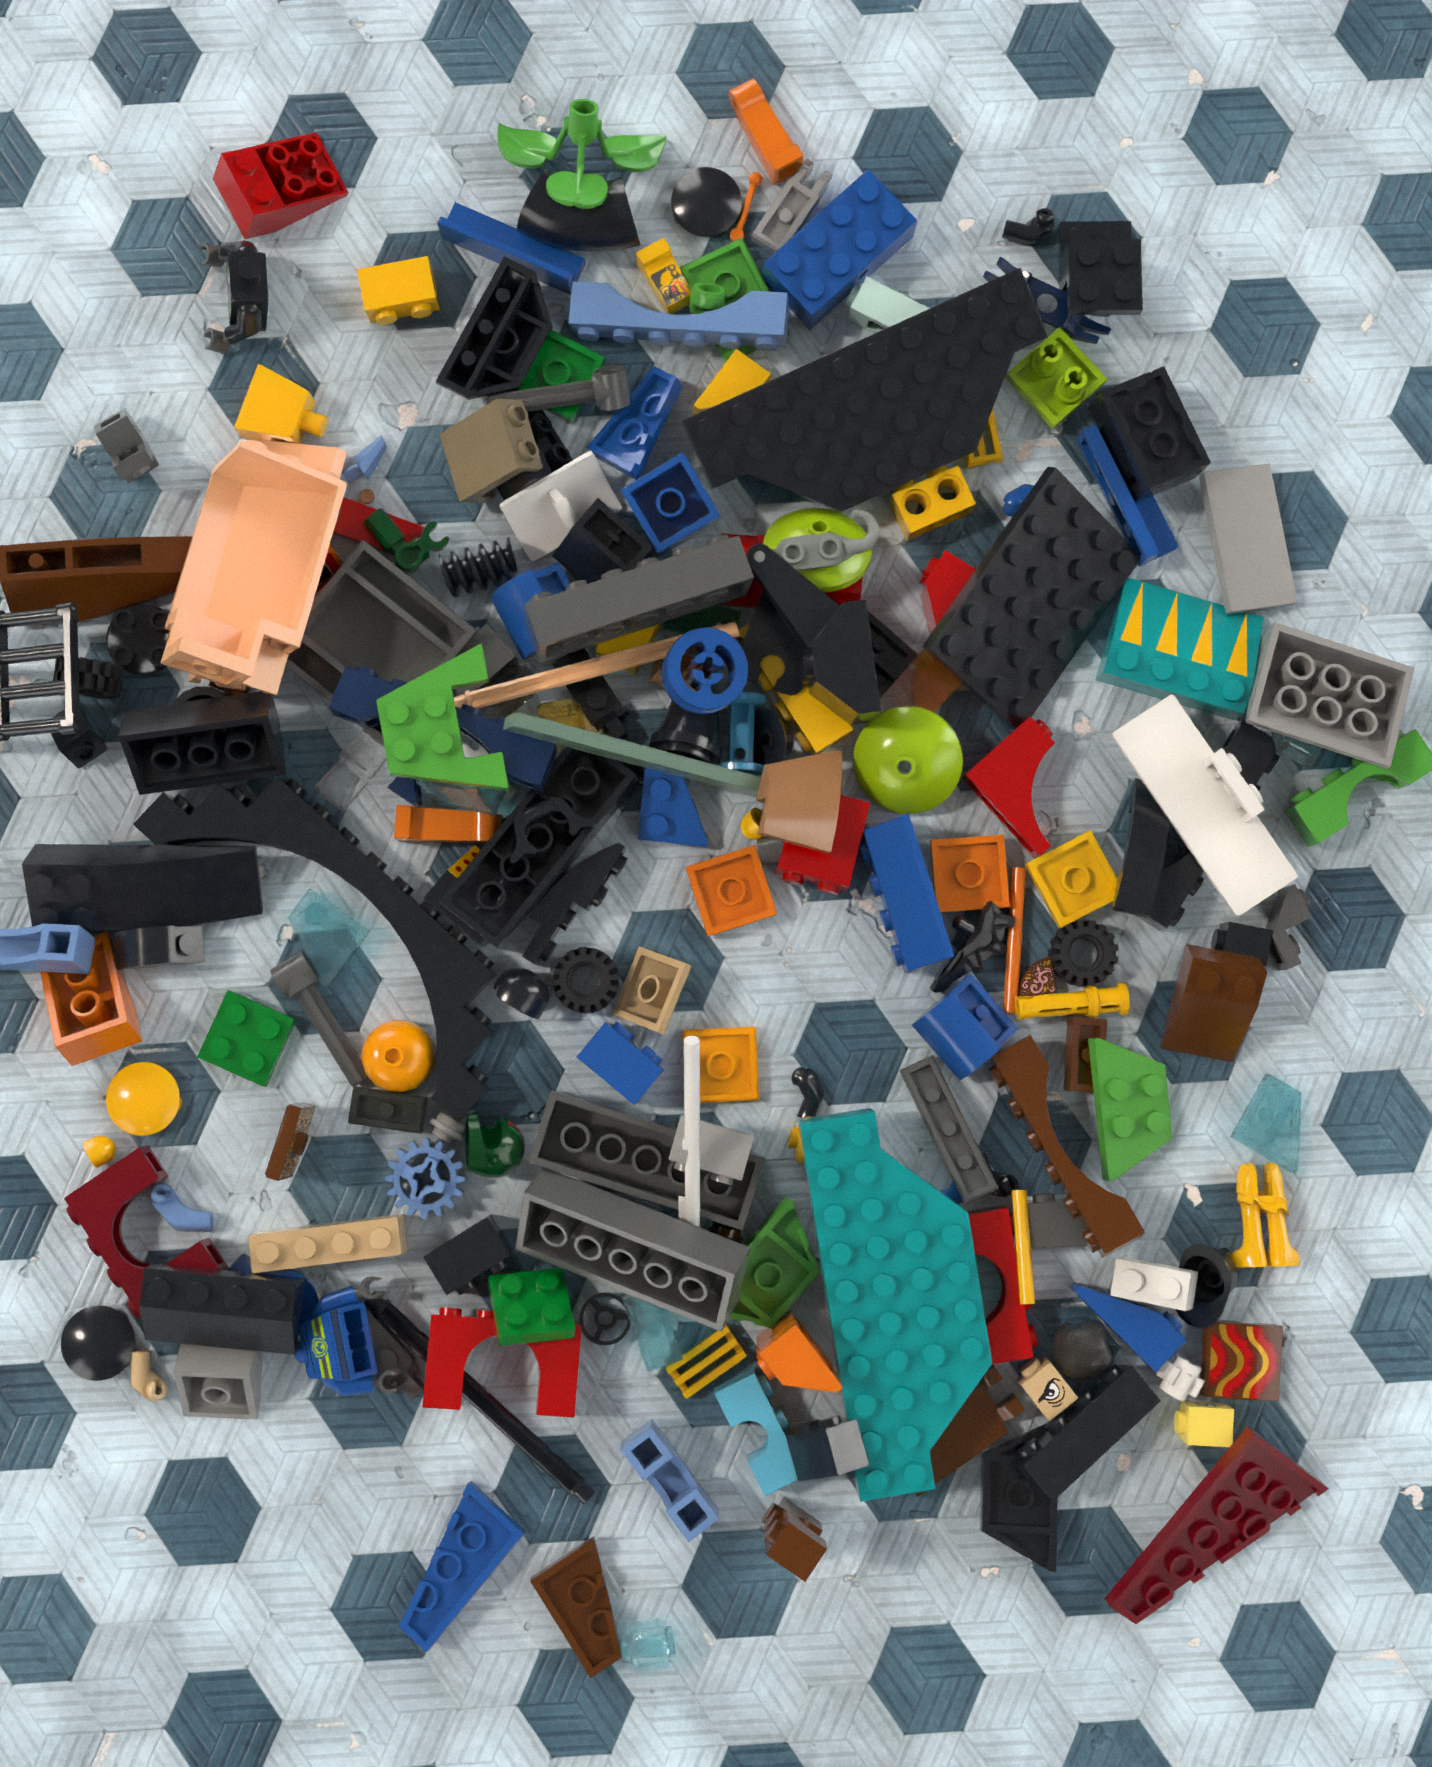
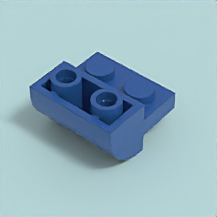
M559 562L536 572H533L531 569L514 577L499 587L490 597L523 661L536 656L525 624V604L530 602L529 599L532 596L549 591L552 595L566 591L565 587L570 584Z
M971 973L965 976L912 1024L913 1028L959 1080L967 1077L1001 1049L1000 1046L1019 1029Z

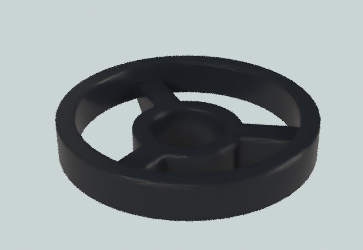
M601 1292L591 1296L583 1304L579 1315V1323L582 1325V1332L588 1340L598 1345H612L622 1340L629 1331L631 1312L625 1300L620 1296L610 1292ZM599 1297L614 1298L624 1306L626 1313H616L611 1307H602L596 1299ZM589 1303L596 1310L594 1322L598 1328L594 1337L587 1332L583 1322V1314ZM607 1311L611 1313L613 1320L610 1324L604 1325L599 1322L598 1316L601 1312ZM617 1320H627L626 1328L617 1338L608 1341L599 1340L603 1330L611 1329Z

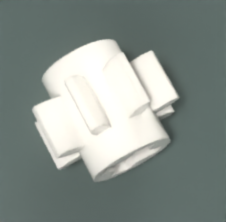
M1177 1354L1173 1362L1167 1360L1158 1370L1156 1375L1163 1379L1159 1388L1182 1402L1185 1401L1188 1394L1196 1398L1205 1382L1198 1377L1202 1368Z

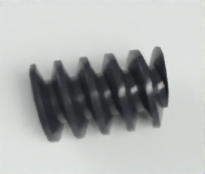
M510 537L506 538L505 549H502L499 543L494 540L492 541V550L489 553L481 543L478 544L477 556H474L468 547L464 548L463 559H460L454 550L450 551L448 563L444 561L440 554L438 555L446 587L454 598L459 597L460 586H463L468 594H472L474 582L478 584L482 591H485L488 587V579H491L498 588L501 587L503 575L509 581L516 577V572H518Z

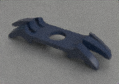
M999 257L996 265L1005 274L1017 269L1007 260ZM1022 270L1042 322L1057 329L1060 327L1069 335V338L1097 344L1100 337L1091 333L1109 335L1111 328L1097 323L1084 315H1067V292L1034 278L1030 272ZM985 271L983 278L989 282L998 278V276ZM1043 294L1052 295L1056 299L1057 308L1053 312L1044 313L1037 307V298ZM1091 315L1100 317H1110V315Z

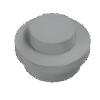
M440 1112L436 1119L432 1118L429 1122L435 1126L432 1134L451 1144L454 1138L460 1142L462 1141L463 1136L461 1134L465 1126L457 1123L447 1115Z

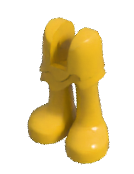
M1270 1162L1264 1164V1190H1258L1254 1164H1241L1237 1171L1236 1193L1237 1202L1240 1204L1242 1214L1243 1241L1241 1248L1230 1254L1231 1259L1236 1267L1300 1266L1299 1253L1290 1245L1285 1215L1289 1216L1287 1208L1289 1204L1284 1193L1283 1177L1278 1164ZM1260 1213L1267 1215L1269 1247L1267 1254L1265 1253Z

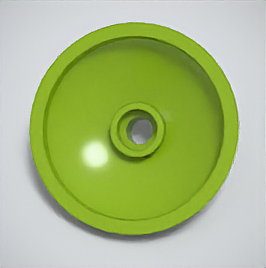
M804 508L787 513L773 522L764 536L763 544L770 549H775L782 540L789 537L834 533L850 539H861L867 533L855 520L835 510ZM872 548L861 554H855L833 567L798 572L823 592L841 590L857 582L866 573L871 561Z
M899 706L879 713L872 722L867 723L855 744L853 765L860 787L873 802L895 813L917 814L937 807L952 794L962 773L963 752L955 731L941 716L922 707ZM903 760L908 761L912 769L910 771H902L899 768V762Z

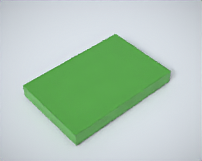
M743 238L679 267L690 289L692 285L699 282L714 283L723 287L727 292L725 306L737 301L750 291L770 292ZM699 307L700 309L706 310V311L713 310V309H706V308H701V307ZM715 344L724 363H726L735 349H726L719 344ZM741 345L738 350L745 355H749L759 349L755 346Z

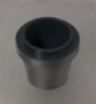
M671 700L658 731L651 735L649 747L714 765L720 763L723 753L722 748L719 746L720 711L712 714H694L683 710Z

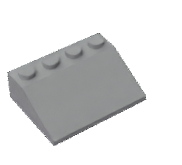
M1274 622L1260 639L1255 678L1248 700L1246 723L1388 769L1391 767L1415 668Z

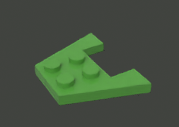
M482 643L376 700L388 769L391 776L510 791L502 752L466 759L464 755L452 689L489 683Z

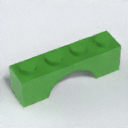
M1401 729L1399 730L1390 768L1386 769L1353 758L1351 759L1354 764L1353 767L1345 772L1338 768L1321 778L1324 785L1314 792L1308 787L1290 798L1294 804L1285 809L1284 812L1307 847L1320 843L1349 824L1347 817L1348 799L1352 790L1362 780L1377 779L1389 783L1396 789H1400L1414 783L1432 771V752L1416 729L1403 734Z

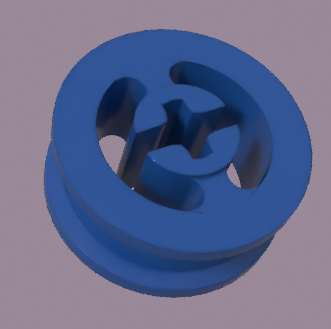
M698 628L682 635L669 649L662 664V682L668 696L677 706L694 714H712L728 706L740 695L748 677V662L740 644L728 633L715 628ZM696 649L699 654L686 667V669H691L685 676L688 685L691 687L689 688L682 678L680 664L682 656L686 651ZM723 658L728 668V683L723 692L713 694L711 688L723 677L722 673H718L724 667ZM702 664L706 665L707 672L712 673L707 679L704 678L703 671L697 670Z

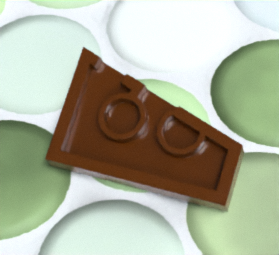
M593 1536L530 1579L531 1584L590 1678L623 1656L595 1537Z

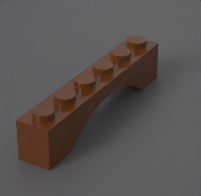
M1029 1035L995 1053L991 1057L993 1067L988 1069L996 1086L998 1088L1004 1086L1011 1099L1007 1100V1104L1015 1119L1018 1121L1022 1118L1029 1131L1025 1133V1136L1035 1153L1041 1151L1048 1162L1044 1169L1054 1186L1060 1184L1067 1197L1062 1200L1068 1213L1073 1219L1079 1217L1086 1231L1082 1232V1236L1092 1253L1098 1251L1101 1257L1104 1258L1141 1238L1145 1231L1127 1200L1105 1190L1088 1179L1071 1162L1060 1146L1051 1126L1047 1108L1046 1084L1049 1065L1032 1036Z

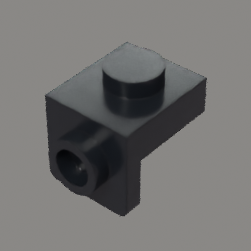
M81 707V730L79 733L62 735L60 732L51 733L58 750L77 768L83 767L107 751L106 744L94 732ZM65 710L59 712L53 718L65 717Z

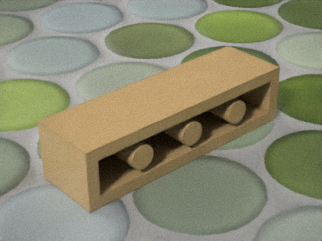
M404 1213L261 1231L248 1236L252 1273L402 1255L408 1251Z

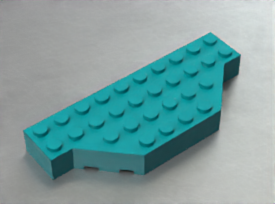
M871 1108L798 1119L837 1372L843 1386L840 1391L845 1421L857 1419L869 1462L868 1466L853 1470L860 1502L934 1490L935 1482L930 1450L992 1365L968 1212L881 1148L875 1111Z

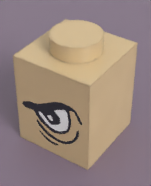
M1045 1356L1040 1360L1033 1358L1019 1370L1021 1375L1016 1378V1381L1048 1421L1052 1420L1078 1399Z

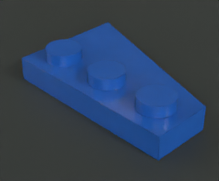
M654 366L630 394L631 404L625 408L618 409L586 448L592 451L596 458L637 480L683 385L677 377Z

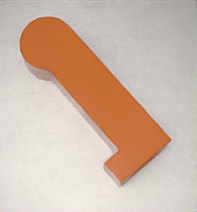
M750 79L729 90L728 96L738 117L737 120L773 185L795 175L803 164L804 156L797 144L793 145L768 104L757 81Z
M397 805L394 838L399 842L486 844L502 825L503 815L466 810Z

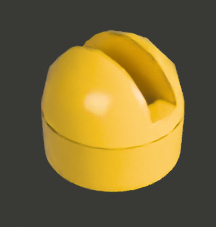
M759 808L751 809L741 819V832L748 839L755 840L764 837L758 834L763 812Z
M95 1136L83 1142L85 1152L96 1168L108 1163L116 1152L115 1143L105 1136Z

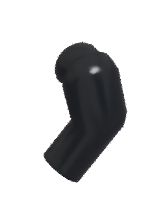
M799 1067L793 1071L791 1076L792 1084L799 1087L804 1097L797 1117L802 1119L805 1117H816L824 1098V1089L816 1072L810 1068Z

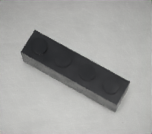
M1113 1364L1099 1376L1101 1380L1099 1384L1092 1390L1088 1388L1077 1395L1078 1399L1073 1402L1074 1407L1065 1415L1060 1413L1046 1424L1045 1428L1047 1431L1038 1440L1033 1438L1018 1450L1020 1456L1013 1464L1041 1499L1053 1502L1161 1402L1132 1365Z

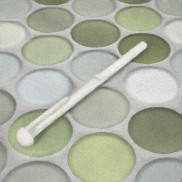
M687 1036L684 1039V1138L682 1148L683 1150H688V1156L685 1165V1197L679 1196L678 1200L679 1220L700 1228V1040L696 1036Z

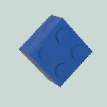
M684 452L621 489L625 499L660 557L722 520L721 515Z
M616 1021L613 1026L605 1022L576 1058L633 1105H636L665 1070L659 1065L663 1058L647 1045L641 1050L633 1044L631 1040L635 1035Z

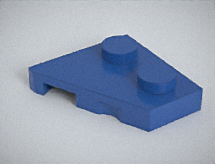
M645 768L638 840L708 847L709 838L704 831L696 804L690 795L685 778Z

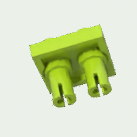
M1060 327L1008 371L1005 379L1052 430L1108 380Z

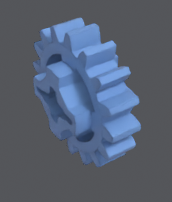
M430 1138L423 1139L422 1147H419L415 1140L410 1141L409 1152L399 1148L396 1153L400 1160L388 1162V1166L395 1171L394 1174L385 1176V1181L394 1183V1188L390 1189L387 1194L388 1196L398 1195L400 1199L395 1204L397 1209L405 1204L409 1206L407 1216L411 1217L417 1210H420L422 1219H428L430 1210H433L437 1217H440L444 1214L442 1205L445 1204L452 1209L456 1206L452 1196H463L464 1191L457 1186L458 1183L467 1180V1176L458 1174V1169L463 1167L465 1163L464 1161L454 1162L452 1158L457 1153V1150L454 1148L446 1153L443 1150L445 1147V1141L440 1140L435 1147H432ZM418 1154H428V1157H426L421 1165L408 1163L411 1158ZM442 1161L445 1162L449 1169L450 1179L443 1175L440 1167ZM431 1167L430 1178L435 1181L426 1185L421 1190L423 1179L418 1177V1173H423ZM402 1178L407 1179L412 1190L410 1196L403 1186ZM435 1191L445 1194L436 1202L424 1203L431 1192Z

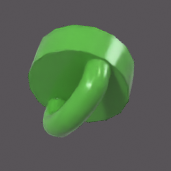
M699 282L692 285L689 303L691 313L700 314L708 312L699 307L713 310L724 307L727 292L723 287L714 283Z

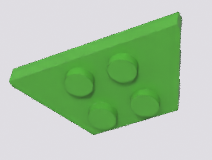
M1088 1038L1102 1180L1114 1181L1173 1138L1165 1064L1103 1039Z
M787 1196L784 1197L744 1244L751 1247L738 1304L729 1319L751 1321L755 1325L772 1328L820 1273L816 1259L810 1250L806 1233L796 1214L794 1202Z

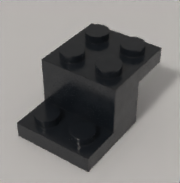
M1131 221L1060 222L1058 226L1059 289L1067 292V315H1140L1143 310L1141 239H1132Z

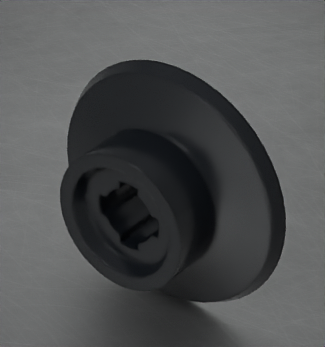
M760 707L755 710L753 762L764 766L783 761L785 756L792 751L794 745L792 728L787 721L781 720L773 710L767 707Z

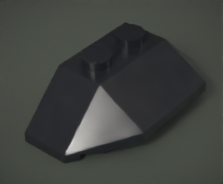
M505 256L503 257L436 379V384L467 400L520 389L553 328L535 271Z

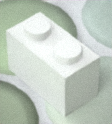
M1127 1257L1116 1258L1110 1296L1187 1311L1193 1309L1198 1271Z

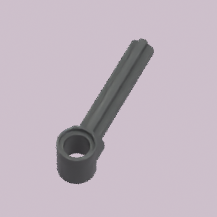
M608 365L597 368L593 371L592 380L512 391L487 397V404L497 398L521 400L527 412L596 401L597 407L601 410H617L631 404L626 368L623 365Z
M301 950L272 968L270 972L275 983L287 998L297 997L350 1085L357 1086L367 1080L369 1077L365 1073L360 1057L315 986L319 982L320 976L308 955Z

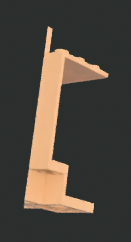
M241 440L213 468L164 628L170 630L161 664L189 673L188 682L200 684L203 678L215 682L219 687L245 690L246 686H249L266 694L277 695L289 653L298 649L301 645L347 486V482L340 480L347 451L337 447L261 440L260 442Z

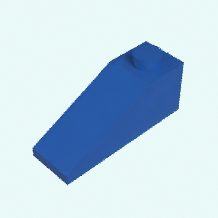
M1075 1282L1069 1287L1155 1372L1187 1341L1179 1332L1183 1326L1168 1311L1161 1314L1153 1308L1123 1298L1110 1296L1111 1294Z

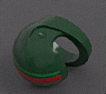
M477 1112L467 1114L465 1125L467 1171L489 1178H500L513 1172L520 1165L525 1152V1141L519 1128L510 1120L502 1117L498 1118L494 1126L483 1127L479 1123Z

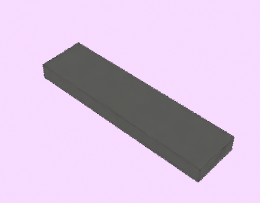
M931 1055L901 1069L900 1074L964 1205L998 1190L999 1188L934 1056Z

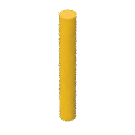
M1012 1190L1020 1304H1035L1027 1190Z

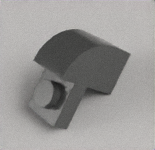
M126 408L94 426L95 434L112 458L113 468L121 480L125 478L127 483H130L159 466L153 451Z

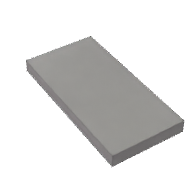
M1270 463L1201 473L1199 480L1226 615L1292 606L1298 603Z

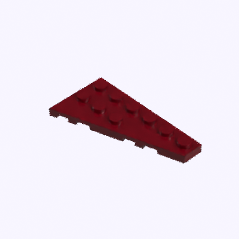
M1246 1427L1104 1599L1112 1609L1134 1624H1138L1172 1600L1175 1590L1190 1580L1195 1584L1205 1576L1202 1571L1218 1560L1223 1564L1269 1532L1272 1522L1286 1512L1289 1516L1293 1515L1301 1509L1299 1503L1314 1493L1320 1496L1329 1488L1252 1429Z

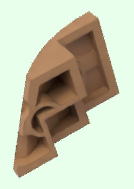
M831 751L764 765L756 801L765 803L758 834L822 853H831L841 796L842 752Z

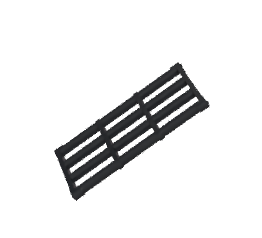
M75 602L59 603L56 607L11 613L0 611V741H8L10 737L55 732L66 735L80 732L78 607ZM63 621V643L8 649V628ZM64 658V680L9 686L8 664ZM65 695V717L10 722V700Z

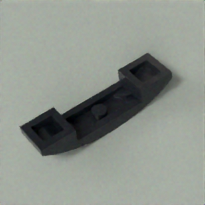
M1135 778L1128 813H1131L1122 871L1117 878L1112 910L1149 918L1161 876L1170 821L1143 781Z

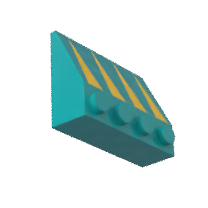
M1128 578L1121 587L1095 680L1162 700L1169 695H1174L1182 706L1235 720L1245 714L1255 678L1264 617L1248 612L1226 615L1224 605Z

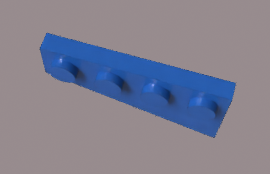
M472 1481L467 1483L462 1494L463 1497L456 1511L452 1514L447 1525L448 1528L430 1560L431 1563L425 1576L420 1581L399 1624V1627L425 1652L433 1647L526 1533L516 1521Z

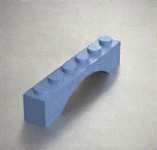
M572 281L568 324L574 336H578L579 339L585 341H597L599 337L613 338V340L620 343H632L634 339L648 340L655 345H667L670 341L684 342L685 345L691 347H703L705 343L719 344L726 349H739L741 345L755 346L762 351H774L777 347L786 348L790 305L788 293L750 291L737 301L717 310L700 314L674 315L655 312L639 306L619 294L609 283Z
M40 924L19 929H0V969L89 974L95 938L80 925Z

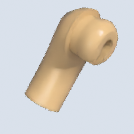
M151 1350L132 1351V1387L151 1402L162 1400L167 1395L168 1388L164 1380L150 1369Z

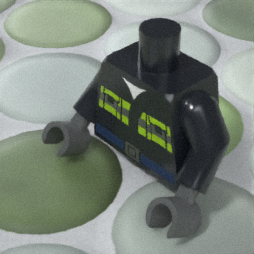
M245 240L225 243L221 246L202 243L199 246V249L207 250V257L205 261H200L201 265L222 267L226 262L229 326L224 329V332L208 328L204 332V337L211 339L210 343L205 346V349L225 354L228 351L230 343L236 344L257 334L259 331H266L268 314L266 254L258 252L252 242Z

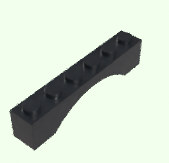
M1243 720L1234 726L1221 748H1223L1226 754L1231 753L1235 756L1241 765L1242 771L1240 774L1248 785L1253 784L1260 791L1261 786L1257 782L1263 773L1269 774L1280 758L1276 752L1282 743ZM1190 850L1185 852L1175 862L1162 868L1151 916L1149 918L1137 916L1159 931L1167 929L1169 925L1174 927L1179 922L1185 912L1181 905L1188 894L1190 896L1195 895L1204 881V878L1200 876L1203 869Z

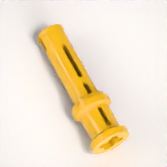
M1117 983L1115 987L1097 989L1094 985H1089L1078 992L1016 996L1014 1007L1018 1020L1069 1014H1085L1086 1017L1097 1018L1101 1013L1118 1012L1120 1015H1128L1130 998L1125 983Z

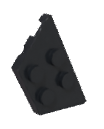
M1047 1423L982 1452L980 1531L1045 1569L1056 1572L1058 1497L1053 1502L1041 1499L1013 1464L1020 1456L1018 1450L1027 1441L1033 1438L1038 1440L1047 1431L1045 1428Z

